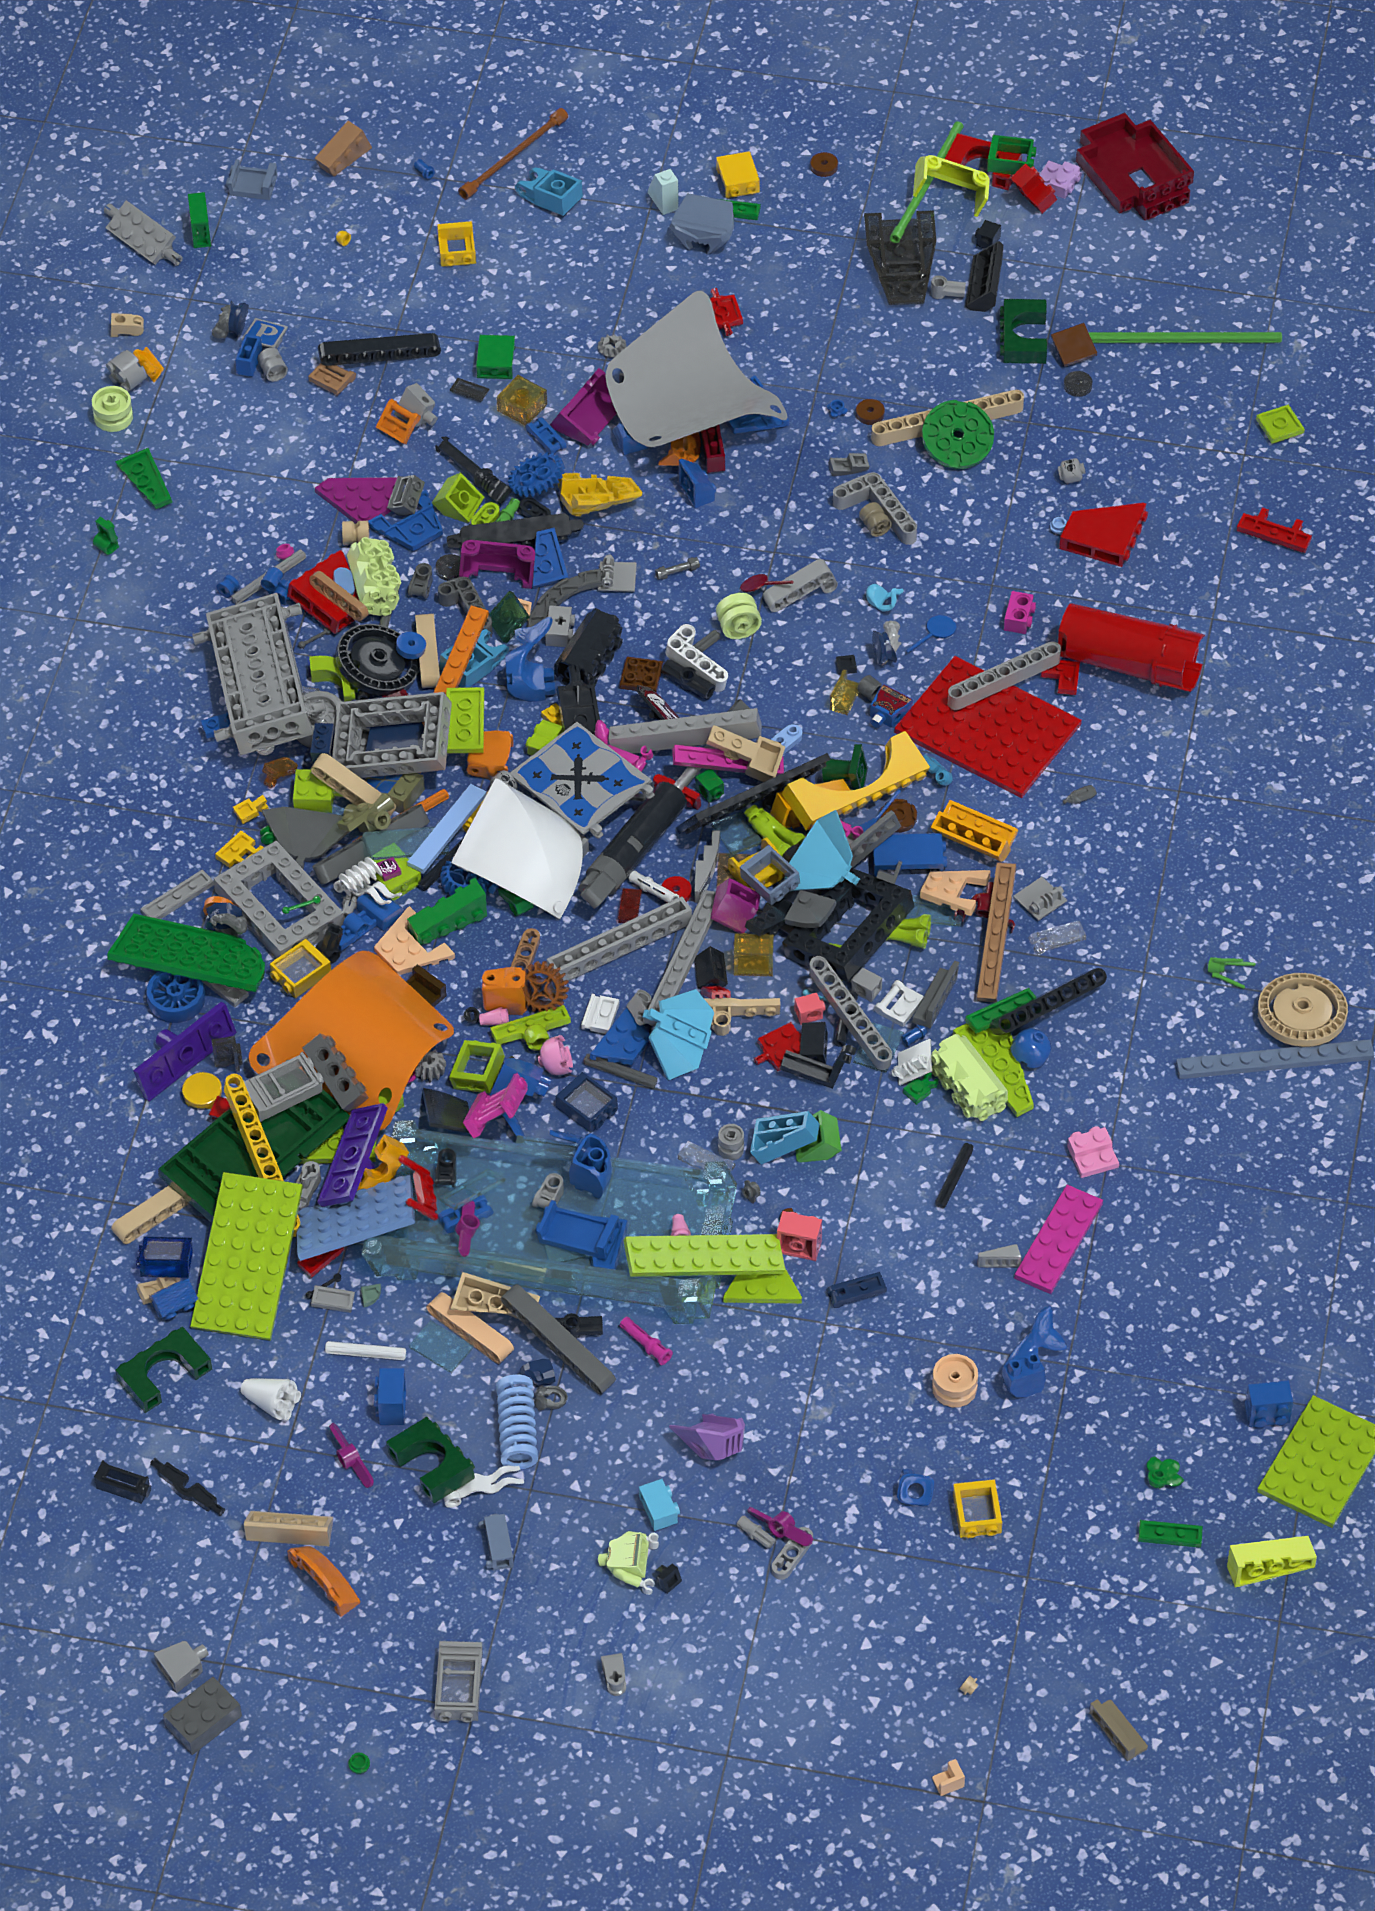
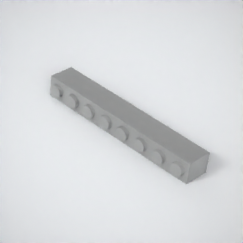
M754 708L610 727L609 743L632 754L641 753L640 750L643 746H646L647 752H649L650 749L652 751L673 749L674 745H705L713 725L743 738L753 739L761 736L762 723L758 709Z

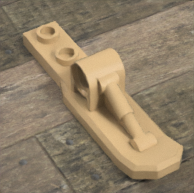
M780 998L705 999L714 1011L711 1029L720 1036L727 1035L730 1032L732 1016L746 1015L753 1017L756 1015L774 1016L780 1014ZM719 1022H724V1023H726V1024H725V1025H720V1024H718V1023H719Z

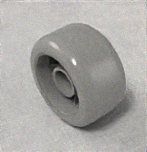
M313 691L304 694L307 704L323 699L326 711L310 715L309 718L313 732L315 723H334L335 727L338 702L342 701L336 695L326 691ZM313 734L297 740L302 745L311 748Z

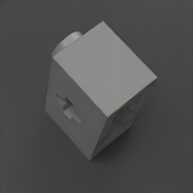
M550 606L548 617H551L553 621L549 631L545 634L546 646L566 647L573 636L571 626L575 625V615H572V607Z

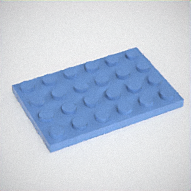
M400 1176L392 1181L382 1182L368 1189H360L356 1192L354 1200L325 1207L316 1205L301 1209L297 1213L300 1219V1226L297 1231V1255L300 1261L415 1224L414 1209L406 1205L408 1198L414 1200L411 1176Z

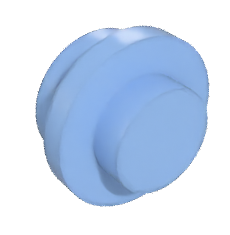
M1062 517L1054 518L1050 523L1051 531L1055 534H1062L1067 521Z

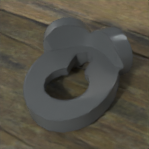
M541 1385L534 1392V1397H536L534 1403L538 1410L561 1408L566 1404L568 1398L565 1390L558 1386L550 1385L544 1387ZM557 1394L560 1397V1401L553 1402L551 1399H546L543 1395Z

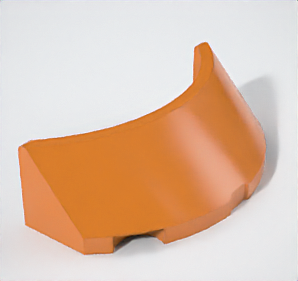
M699 432L671 441V449L668 451V455L661 459L658 465L679 466V459H685L690 462L696 461L701 452Z
M311 1546L291 1548L287 1551L288 1560L294 1568L299 1567L301 1570L305 1569L326 1592L329 1601L332 1600L336 1604L334 1609L340 1617L360 1604L361 1601L350 1584L321 1552Z

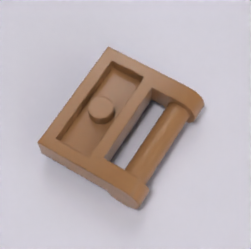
M320 363L308 376L310 382L339 395L350 382L352 383L355 380L356 373L347 371L337 365L324 366Z

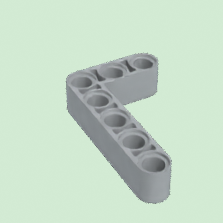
M867 473L833 489V506L836 509L843 510L870 499L871 502L879 503L885 515L892 522V530L902 543L911 545L916 542L917 524L878 473Z

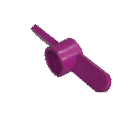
M472 1200L463 1203L462 1216L455 1227L456 1233L460 1236L458 1250L463 1257L469 1255L471 1238L474 1237L480 1225L479 1219L475 1216V1202Z
M331 1423L329 1428L342 1447L336 1451L341 1465L344 1469L352 1467L365 1487L373 1486V1477L362 1462L357 1449L352 1443L349 1444L338 1426Z
M752 1507L748 1508L747 1512L750 1515L768 1524L774 1536L778 1538L786 1536L803 1546H810L812 1544V1535L795 1527L794 1518L788 1512L782 1511L772 1518Z

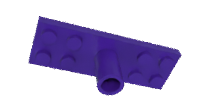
M218 1003L179 1035L168 1029L159 1032L156 1037V1044L161 1049L133 1070L144 1099L151 1101L237 1033L225 1003Z
M384 1103L357 1108L351 1111L317 1201L321 1207L353 1201L365 1168H377L369 1157L388 1109Z

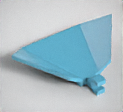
M837 810L816 820L789 862L799 872L800 884L795 890L791 891L833 888L837 883L842 882L844 878L855 885L860 880V878L849 872L852 868L851 861L853 855Z
M696 989L659 1001L660 1012L652 1008L646 1009L642 1016L645 1019L657 1022L648 1038L667 1080L699 1068L703 1051L708 1046L712 1032L710 1027L714 1011Z

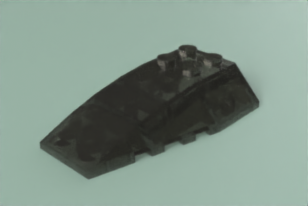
M934 210L916 211V219L910 220L898 243H893L890 240V236L901 219L882 220V213H864L866 245L888 304H924L937 241Z

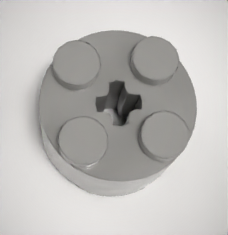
M124 350L106 364L107 369L111 373L109 375L111 381L115 384L118 382L120 387L128 392L147 378V373L143 366L139 367L137 364L139 360L129 350Z

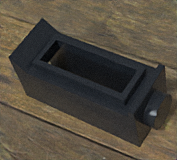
M102 1460L94 1475L96 1489L140 1504L151 1492L148 1476L144 1477L107 1464L104 1460Z

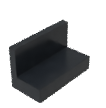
M709 946L696 955L694 962L698 989L701 990L702 987L707 986L711 982L721 987L728 984L723 952Z
M826 1022L802 1023L800 1055L805 1057L816 1056L818 1062L826 1064L828 1045Z

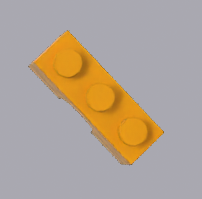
M385 1134L374 1149L375 1154L382 1163L375 1169L365 1168L357 1191L374 1187L382 1182H389L395 1177L397 1170L402 1164L398 1161L399 1156L404 1155L407 1157L409 1154L404 1143Z

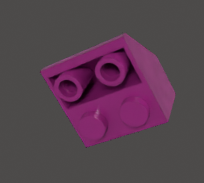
M728 878L716 889L710 919L743 935L747 930L745 928L746 921L753 918L758 911L761 895L741 883Z

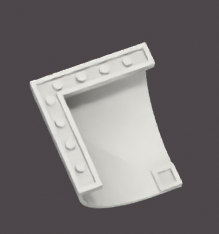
M495 778L451 863L467 872L470 871L497 884L556 918L561 919L580 876L583 858L582 841L578 830L560 815Z

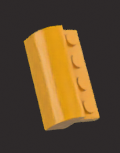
M949 800L944 812H938L931 826L932 832L942 833V836L1001 862L1009 855L1010 847L1018 833L1017 828L952 800Z

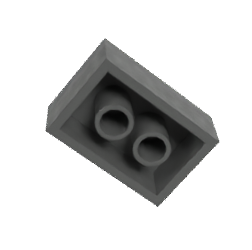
M211 1677L163 1714L165 1727L191 1755L195 1754L242 1717L241 1706L238 1701L214 1677Z

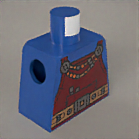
M882 684L870 706L871 725L875 728H879L882 724L894 727L911 709L913 699Z

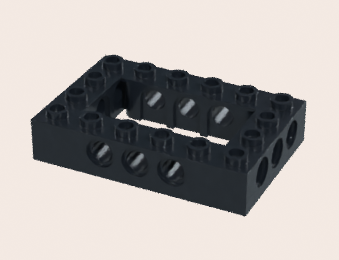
M851 868L849 872L860 878L856 885L844 878L842 882L837 883L833 888H829L823 895V897L836 900V906L828 919L817 928L796 926L782 942L787 959L810 967V961L813 957H824L840 980L848 983L915 907L911 890ZM853 898L863 901L866 905L876 906L840 948L821 941L827 933L831 932L830 929L837 921L842 919L844 913L853 907ZM815 967L816 970L822 969L821 967Z

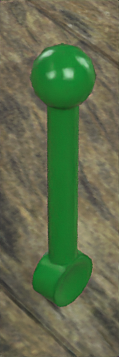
M315 896L313 900L291 907L285 906L282 908V912L288 914L289 911L313 903L320 904L321 898Z

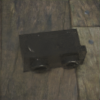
M235 1036L212 1039L215 1067H227L235 1064L236 1073H240L239 1066L243 1065L240 1043H236Z

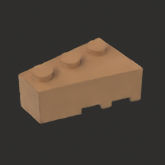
M347 121L318 153L315 160L320 168L334 177L372 149V146L363 130Z

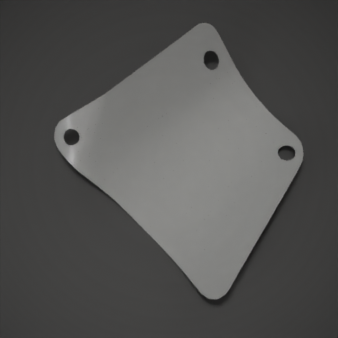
M696 291L688 296L617 354L607 367L606 383L614 408L630 436L647 447L660 446L747 414L768 415L781 420H787L786 410L779 398L751 382L733 361L721 338L711 300L703 291ZM615 368L621 369L624 374V381L622 383H617L613 379L612 371ZM770 405L779 407L781 413L773 411ZM661 436L658 440L649 441L652 437Z

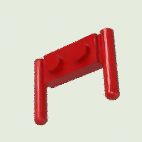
M400 1155L398 1161L415 1171L413 1178L418 1202L408 1198L406 1205L433 1221L437 1220L438 1214L435 1213L437 1211V1199L434 1194V1182L430 1176V1171L406 1156Z

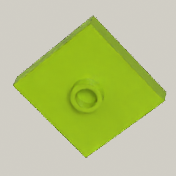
M1289 404L1256 415L1257 422L1272 444L1303 434L1305 431Z

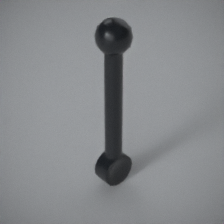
M334 1274L331 1280L321 1286L327 1287L333 1282H340L342 1279L341 1274ZM314 1290L306 1292L305 1296L307 1299L313 1297Z

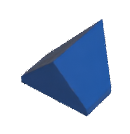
M619 423L612 429V433L623 455L649 448L635 441L622 424Z

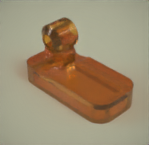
M287 757L265 763L262 772L267 775L264 784L269 788H273L276 785V779L296 773L298 764Z

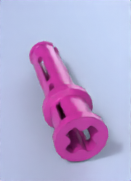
M629 1317L622 1319L619 1325L620 1328L640 1343L648 1355H653L660 1365L666 1364L671 1359L673 1351L665 1348L659 1339L652 1338Z

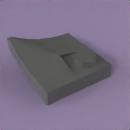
M800 890L785 917V924L804 928L820 927L834 910L836 900Z

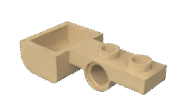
M715 725L711 728L706 744L724 751V755L728 759L738 760L741 758L748 761L745 774L762 782L776 777L785 750V746L759 736L756 742H753Z

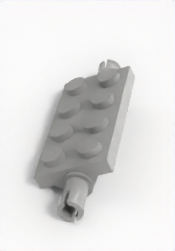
M127 200L119 210L112 204L106 205L111 210L105 207L104 213L112 217V220L106 226L107 230L154 265L163 258L170 260L176 266L180 264L176 258L182 262L183 257L172 248V242L176 236Z

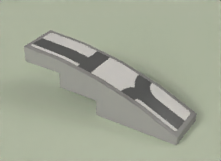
M712 830V846L704 845V861H696L695 903L699 902L704 890L708 889L715 872L720 847L719 830Z

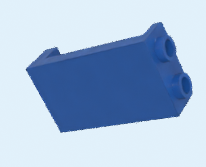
M942 833L891 835L873 850L874 876L877 877L879 869L896 870L899 860L903 861L900 869H939V871H943L944 868H947V856H943V852H946V841H942Z
M551 1200L549 1206L545 1207L543 1218L536 1226L539 1243L607 1260L621 1230L619 1216L611 1214L609 1220L559 1208L554 1200Z

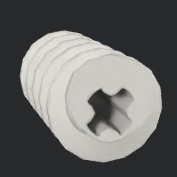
M366 857L364 862L360 861L358 863V866L353 865L352 870L347 869L345 874L341 873L339 880L346 894L351 896V889L357 893V885L363 889L364 881L369 885L370 877L373 880H377L375 874L377 873L381 877L383 874L376 862Z

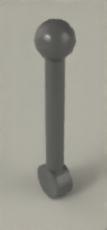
M326 627L323 632L306 641H300L298 646L304 648L306 644L325 634L330 635L331 630Z

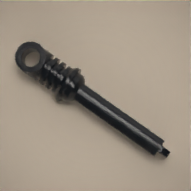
M447 436L441 437L443 441L439 446L435 445L436 451L438 453L441 451L474 478V484L477 488H482L490 497L502 505L512 492V489L494 476L491 469L480 468L448 441L450 438Z

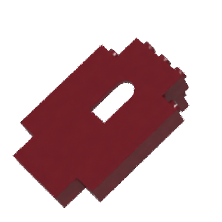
M1122 113L1081 130L1080 143L1083 147L1077 149L1076 162L1119 214L1135 208L1146 221L1189 203L1190 189L1187 186L1193 184L1194 170L1151 119L1135 125L1126 113ZM1142 169L1154 185L1147 188L1143 186L1139 188L1129 174Z

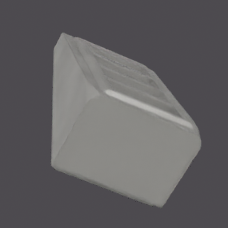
M1017 1244L978 1253V1267L1014 1268L1019 1267L1021 1264V1254Z

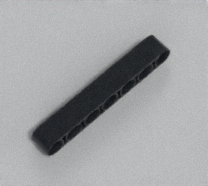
M435 333L322 342L317 348L320 363L324 366L438 356L441 353L439 338Z
M1102 968L1086 971L994 1018L990 1023L992 1033L995 1035L1009 1033L1103 985L1107 980L1106 972Z

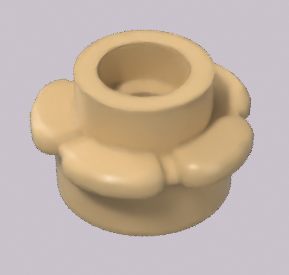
M969 1676L960 1687V1690L964 1692L963 1695L967 1693L971 1695L978 1686L975 1683L977 1678L974 1679Z

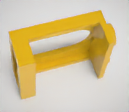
M472 221L437 224L441 267L476 264ZM465 239L466 250L448 251L447 241Z

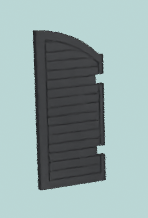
M423 1088L422 1092L429 1126L469 1133L463 1123L469 1112L467 1101L444 1092Z

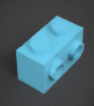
M663 1479L639 1487V1498L654 1531L678 1523V1514H680L678 1504L676 1502L673 1503L671 1499V1489L669 1485L665 1486Z

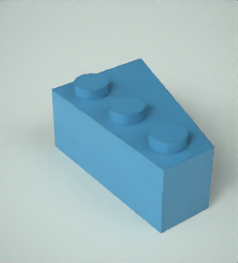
M809 1111L756 1119L750 1153L761 1165L816 1141L820 1123Z

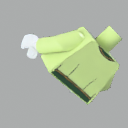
M628 1531L619 1538L609 1542L608 1553L598 1555L599 1565L607 1566L614 1577L635 1587L641 1586L642 1592L650 1595L653 1590L647 1588L646 1585L654 1587L655 1583L650 1578L644 1581L642 1578H645L648 1548L653 1550L658 1548L659 1542L657 1541L659 1536L656 1533L646 1536V1534L641 1532Z

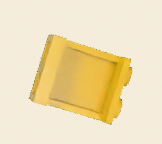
M750 151L716 157V170L721 175L726 198L760 192V180Z

